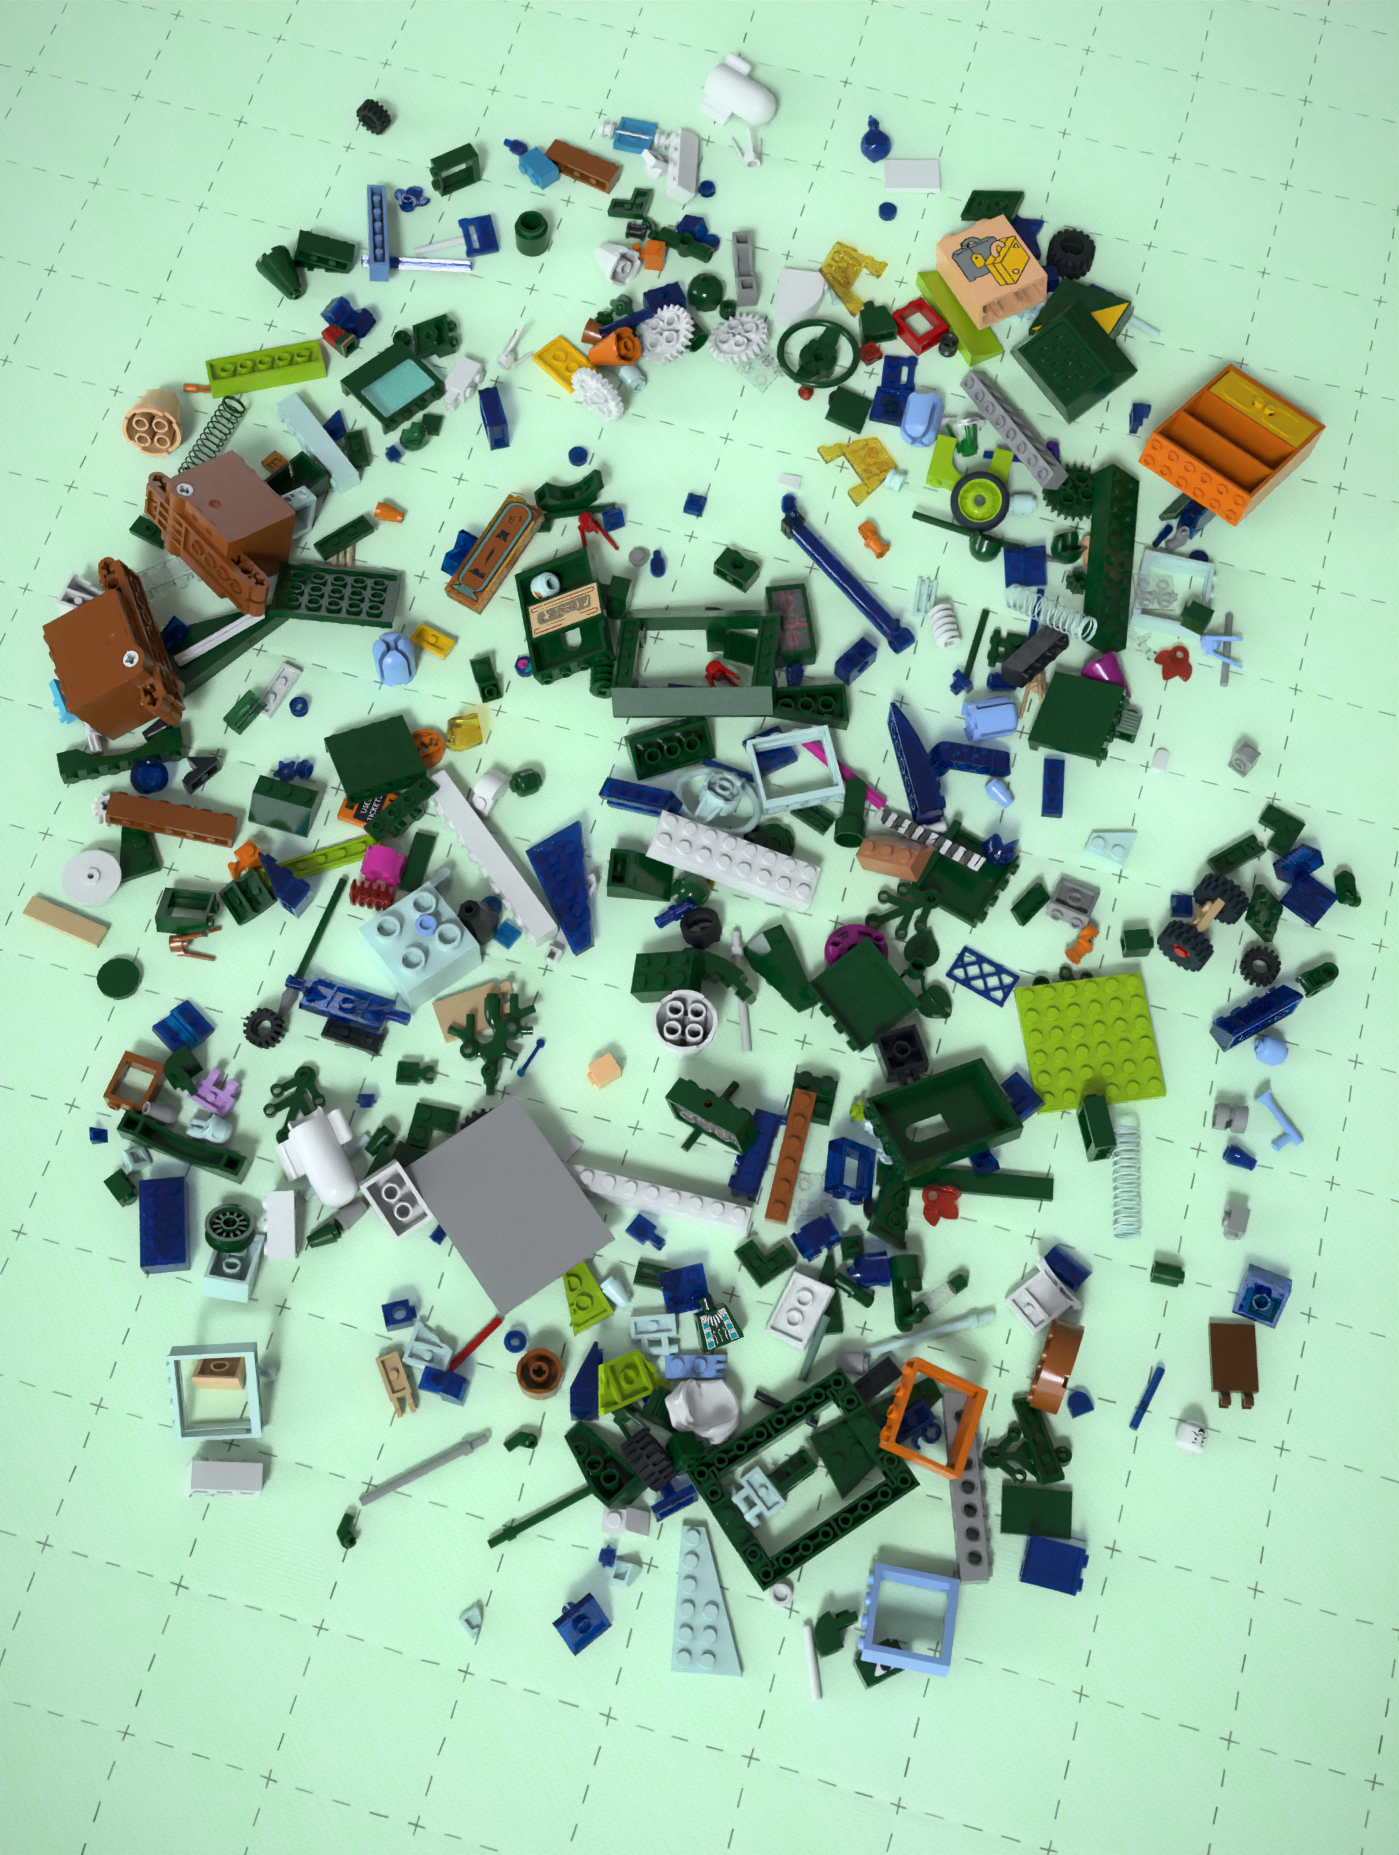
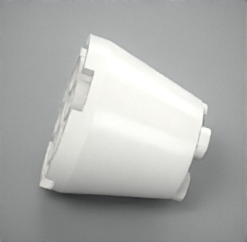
M673 991L672 994L658 1002L653 1010L652 1030L654 1036L666 1050L667 1054L677 1059L685 1060L698 1057L711 1043L717 1031L718 1018L716 1010L704 998V995L696 991Z

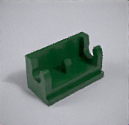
M801 1449L780 1467L768 1474L766 1478L779 1495L783 1497L814 1474L818 1469V1465L805 1449Z

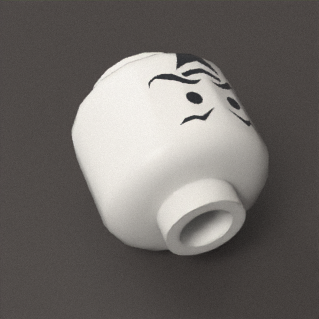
M1191 1420L1180 1425L1175 1443L1181 1448L1180 1452L1182 1454L1194 1457L1195 1454H1202L1204 1452L1209 1433L1205 1430L1206 1426Z

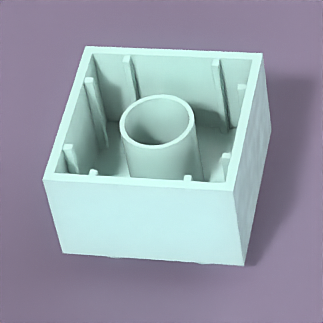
M430 881L358 928L363 949L412 1012L482 965L479 943ZM429 914L436 919L438 928L433 936L422 937L417 933L415 923L421 915Z

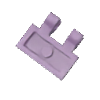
M213 1067L206 1080L199 1077L195 1083L199 1092L193 1096L188 1093L187 1096L212 1113L225 1119L237 1102L232 1097L237 1095L242 1087L239 1086L238 1082L231 1079L224 1091L216 1088L215 1085H218L224 1076Z

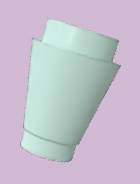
M614 1274L600 1285L603 1289L602 1293L621 1309L632 1301L620 1278H616Z

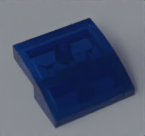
M1045 545L1003 548L1006 588L1015 583L1024 586V588L1048 586Z
M1304 872L1283 896L1280 903L1314 928L1337 901V895L1307 872Z
M188 1000L170 1010L168 1017L152 1026L154 1034L172 1053L184 1045L192 1052L215 1031L212 1025Z

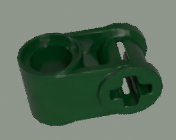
M1326 962L1302 973L1295 981L1300 983L1306 992V998H1310L1333 985L1339 974V969L1334 963ZM1323 972L1329 973L1331 977H1326Z

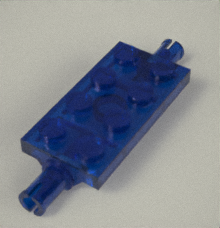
M289 974L285 982L286 988L303 993V997L299 1002V1009L379 1035L389 1021L408 1026L412 1014L410 1012L395 1009V1000L318 975L315 976L314 980L309 978L305 980Z

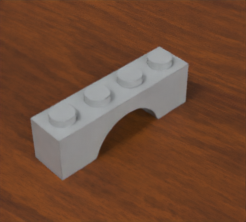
M751 231L732 232L731 249L738 307L756 306L757 284L756 276H754Z

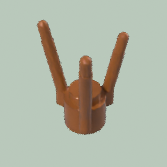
M221 927L210 929L209 933L220 931ZM204 933L169 936V949L171 952H176L177 956L215 961L214 957L185 951V949H189V939L203 937Z

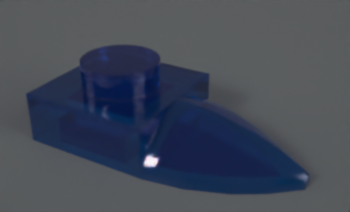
M175 615L161 632L166 650L174 643L179 644L191 629Z

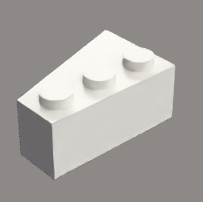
M73 570L56 601V605L60 614L63 615L104 592L97 590L89 581H85Z
M300 1190L268 1191L267 1196L263 1197V1208L267 1210V1219H264L263 1228L264 1232H267L268 1240L264 1242V1255H268V1260L298 1258L299 1230H297V1217H299V1209H297V1197H300Z

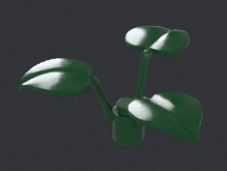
M931 930L924 931L911 938L905 945L904 957L910 963L900 977L902 979L908 975L913 980L920 979L923 993L917 997L921 1003L917 1009L923 1016L932 1019H947L952 1013V1004L947 992L938 985H931L927 990L925 988V976L923 974L926 967H931L938 961L939 948Z

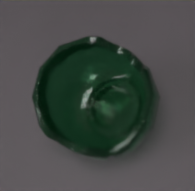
M412 422L409 429L403 428L399 438L401 447L409 452H417L423 449L429 441L426 425L421 422Z

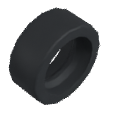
M709 907L694 908L688 911L680 921L683 939L692 946L709 945L716 941L722 932L717 912ZM699 923H712L708 928L704 930H690L693 926Z

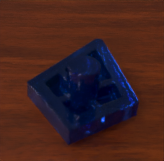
M337 410L322 426L334 442L343 438V433H347L340 410Z

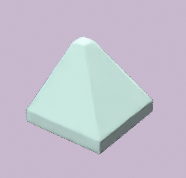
M144 1146L126 1149L122 1152L128 1176L152 1165Z
M616 1559L608 1582L629 1588L641 1573L642 1568L634 1563Z

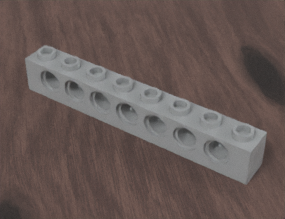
M969 370L959 385L1041 487L1058 490L1069 476L988 375L982 371Z
M961 1392L944 1393L941 1398L947 1460L959 1425L955 1414L963 1413L968 1397ZM979 1425L977 1426L967 1458L971 1468L963 1470L961 1479L949 1480L958 1579H960V1585L987 1584L990 1580L989 1577H993L992 1563L988 1562L987 1553H990L991 1550L990 1540L985 1537V1529H988V1517L983 1515L986 1496L985 1491H981L980 1486L984 1476L983 1469L979 1468L978 1459H981L980 1444L976 1445ZM962 1483H970L973 1486V1491L965 1492L962 1489ZM972 1506L975 1509V1515H966L964 1507ZM966 1530H975L978 1538L976 1540L969 1539L966 1535ZM976 1553L980 1558V1563H971L968 1559V1554Z

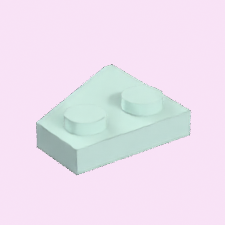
M1092 833L1083 853L1122 870L1138 833Z
M417 1321L402 1361L403 1364L446 1375L454 1353L434 1333L425 1328L421 1321Z

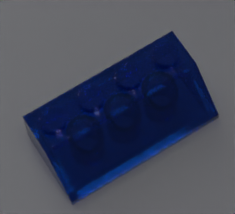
M1284 984L1278 988L1273 986L1264 993V996L1260 998L1256 996L1247 1002L1248 1005L1241 1008V1006H1238L1230 1012L1229 1016L1225 1018L1223 1016L1218 1017L1212 1022L1213 1026L1209 1033L1221 1050L1226 1052L1293 1014L1304 996Z

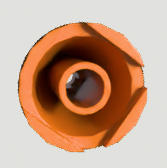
M618 328L589 349L588 359L595 366L634 365L641 356V346L638 337L633 336L631 333L633 331L630 328Z

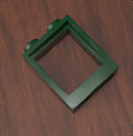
M471 143L430 159L431 168L429 170L433 179L431 185L434 191H438L441 197L481 181L479 156ZM465 163V168L442 177L443 172Z
M165 887L155 914L157 932L181 935L204 933L203 937H208L210 929L214 928L215 914H218L220 910V902L216 899V892ZM174 907L206 910L203 919L172 916Z
M1090 1094L1082 1099L1076 1116L1088 1162L1110 1159L1117 1143L1105 1096Z

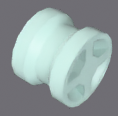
M892 468L886 477L884 486L892 487L896 492H900L907 479V474H900L896 469Z

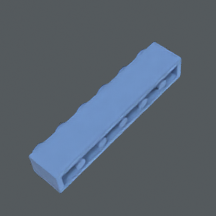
M367 184L366 209L369 281L389 282L386 185Z

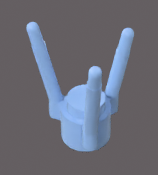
M1204 634L1202 636L1200 645L1202 650H1206V655L1214 656L1240 669L1243 668V665L1214 652L1219 650L1221 641H1243L1242 637Z

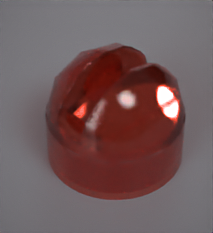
M801 386L798 389L799 397L805 401L810 400L814 395V388Z

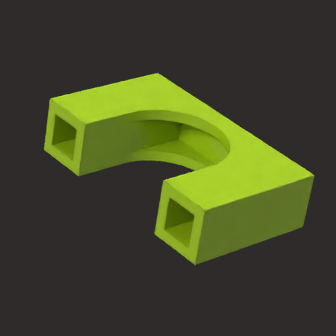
M938 434L927 473L926 484L934 488H945L952 492L955 484L963 477L955 470L952 463L957 438ZM995 448L990 468L987 471L999 477L1005 485L1014 452Z

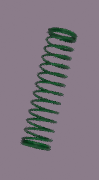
M230 395L224 396L221 401L222 404L218 406V410H215L214 415L211 416V421L207 423V427L203 429L200 438L196 440V444L189 451V456L185 458V462L179 467L178 474L181 473V469L184 472L191 468L188 463L195 466L198 465L191 457L206 462L195 451L206 455L210 460L217 457L216 453L220 452L219 447L224 446L223 441L228 439L226 435H231L230 429L235 428L234 424L239 422L237 418H241L242 414L246 411L245 405L239 399ZM230 399L241 405L243 411H239L236 407L227 404L225 400ZM224 405H225L230 411H232V412H234V413H236V414H240V416H239V417H238V416H235L234 414H232L231 412H229V411L224 407ZM220 411L229 413L231 416L235 417L237 421H230L228 418L224 417ZM217 417H222L230 422L233 428H229L221 423ZM213 422L219 423L223 427L227 428L229 430V434L219 430L213 424ZM209 428L218 430L226 439H221L214 435ZM206 434L212 435L219 439L222 442V445H218L211 441L206 436ZM202 440L211 442L219 450L215 451L209 448ZM198 445L206 447L209 450H211L215 454V457L209 456L206 453H204Z

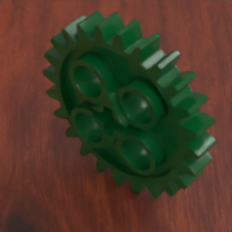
M1074 463L1073 467L1070 468L1066 464L1064 470L1069 476L1062 483L1063 486H1060L1058 490L1042 489V494H1044L1043 500L1047 501L1045 506H1052L1050 512L1057 511V517L1063 514L1064 520L1068 516L1071 517L1073 522L1075 517H1078L1080 521H1082L1083 516L1090 519L1096 472L1091 474V468L1084 470V465L1077 468L1076 463Z

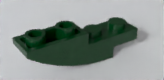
M688 947L683 949V951L695 950L705 960L703 979L707 982L711 980L716 984L720 981L727 989L731 987L736 991L734 993L735 996L743 1003L746 1001L752 1005L757 1000L754 992L745 985L748 981L745 972L735 964L705 950Z

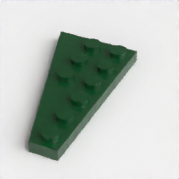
M927 1377L913 1385L895 1443L898 1444L915 1424L942 1398L943 1395L934 1379ZM895 1395L867 1408L881 1430L886 1425L888 1419L887 1411L893 1404ZM845 1419L810 1437L842 1501L876 1467Z

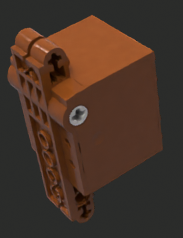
M233 450L181 472L172 478H169L162 472L150 473L146 485L144 513L162 530L161 539L164 541L166 551L173 556L180 557L220 599L228 598L244 615L250 614L254 617L264 615L270 586L268 578L279 573L282 561L288 562L296 517L294 509Z
M105 557L98 564L99 583L105 592L43 625L42 628L44 631L43 639L49 646V657L54 662V672L60 680V690L66 698L67 703L65 706L68 712L77 716L82 722L89 724L92 729L98 730L103 736H107L114 741L157 717L169 725L178 724L182 719V711L186 710L182 696L185 691V684L174 673L140 576L132 569H129L121 560Z

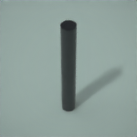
M757 1390L754 1395L755 1399L776 1410L785 1404L760 1390ZM813 1418L805 1424L816 1429L819 1420Z

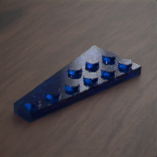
M578 820L525 851L575 956L595 946L582 823Z

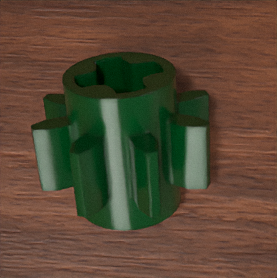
M1073 570L1072 575H1067L1066 589H1069L1072 595H1083L1086 585V574L1083 570Z

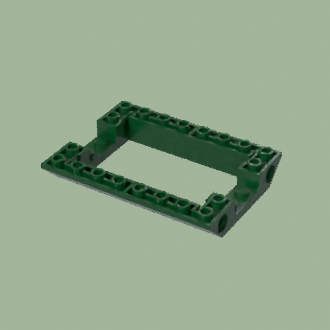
M785 609L627 612L620 621L611 683L613 717H774L778 685L775 669L778 646H782ZM644 627L646 631L758 629L751 687L638 688L639 682L635 671L638 649L644 648Z
M841 1367L700 1460L696 1468L685 1470L703 1501L763 1592L921 1485L902 1457L879 1447L881 1429ZM835 1404L885 1480L769 1559L765 1549L757 1537H755L731 1500L730 1495L719 1481Z

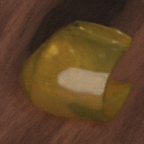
M477 713L453 717L447 721L446 746L449 750L464 752L483 744Z

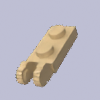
M397 1350L375 1358L397 1417H403L402 1408L397 1400L404 1397L407 1398L409 1410L412 1413L417 1412L411 1396L412 1391Z

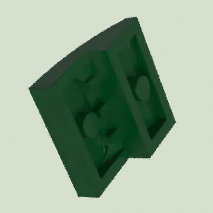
M251 868L238 881L232 880L218 893L239 926L253 920L277 902V899L256 868Z

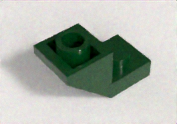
M487 654L469 659L482 703L502 698L490 656Z

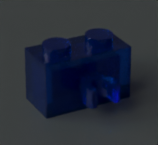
M918 1399L905 1408L895 1443L900 1445L911 1437L913 1448L920 1450L921 1447L918 1444L920 1437L924 1439L925 1443L931 1442L930 1437L926 1433H922L921 1429L937 1418L924 1399ZM887 1421L880 1425L882 1429L886 1425Z

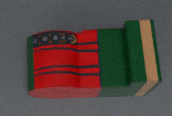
M332 322L321 332L323 339L345 358L358 349L356 336L351 332L348 334L335 322Z

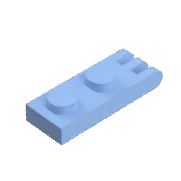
M726 1355L665 1356V1379H727V1373H718L720 1370H727V1365L717 1364V1362L726 1361Z

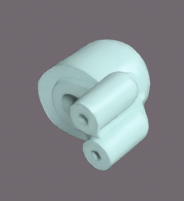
M215 1114L207 1121L192 1116L189 1122L191 1125L186 1130V1134L198 1140L207 1139L216 1144L226 1143L232 1135L231 1124Z

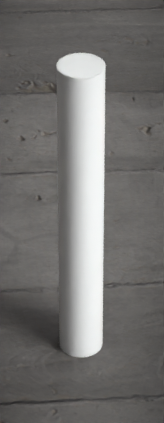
M806 1626L802 1628L812 1702H817L822 1699L812 1626Z

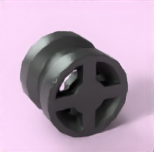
M945 333L940 337L938 351L943 357L948 358L956 354L959 340L955 334Z

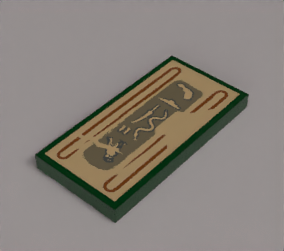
M598 579L526 606L531 641L534 644L607 617L602 584Z

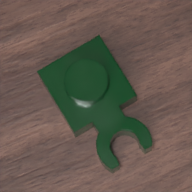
M398 1061L396 1085L418 1086L419 1080L426 1084H433L434 1079L426 1077V1074L429 1072L435 1073V1068L433 1066H425L423 1069H420L419 1062Z

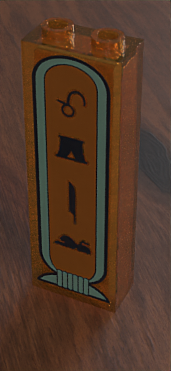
M509 493L444 588L447 597L481 615L544 523L545 518L542 509L534 504L531 506L518 495L515 497Z

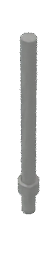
M486 1434L469 1442L466 1440L460 1443V1446L360 1497L359 1501L363 1507L462 1455L468 1456L473 1453L474 1449L488 1443L489 1440Z

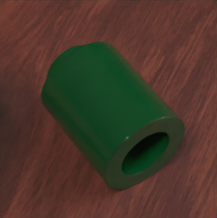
M1153 1261L1150 1282L1178 1288L1179 1284H1183L1185 1271H1182V1266Z

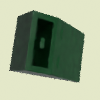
M611 848L607 878V897L670 902L673 866L647 857L646 854L634 850Z

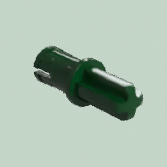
M841 1272L833 1279L832 1284L848 1294V1298L852 1297L865 1308H869L873 1304L875 1298L859 1287L858 1282L854 1283Z

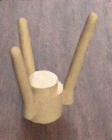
M1040 672L1026 685L1019 719L1023 717L1030 690L1038 694L1039 701H1043V691L1044 695H1046L1048 690L1045 674Z

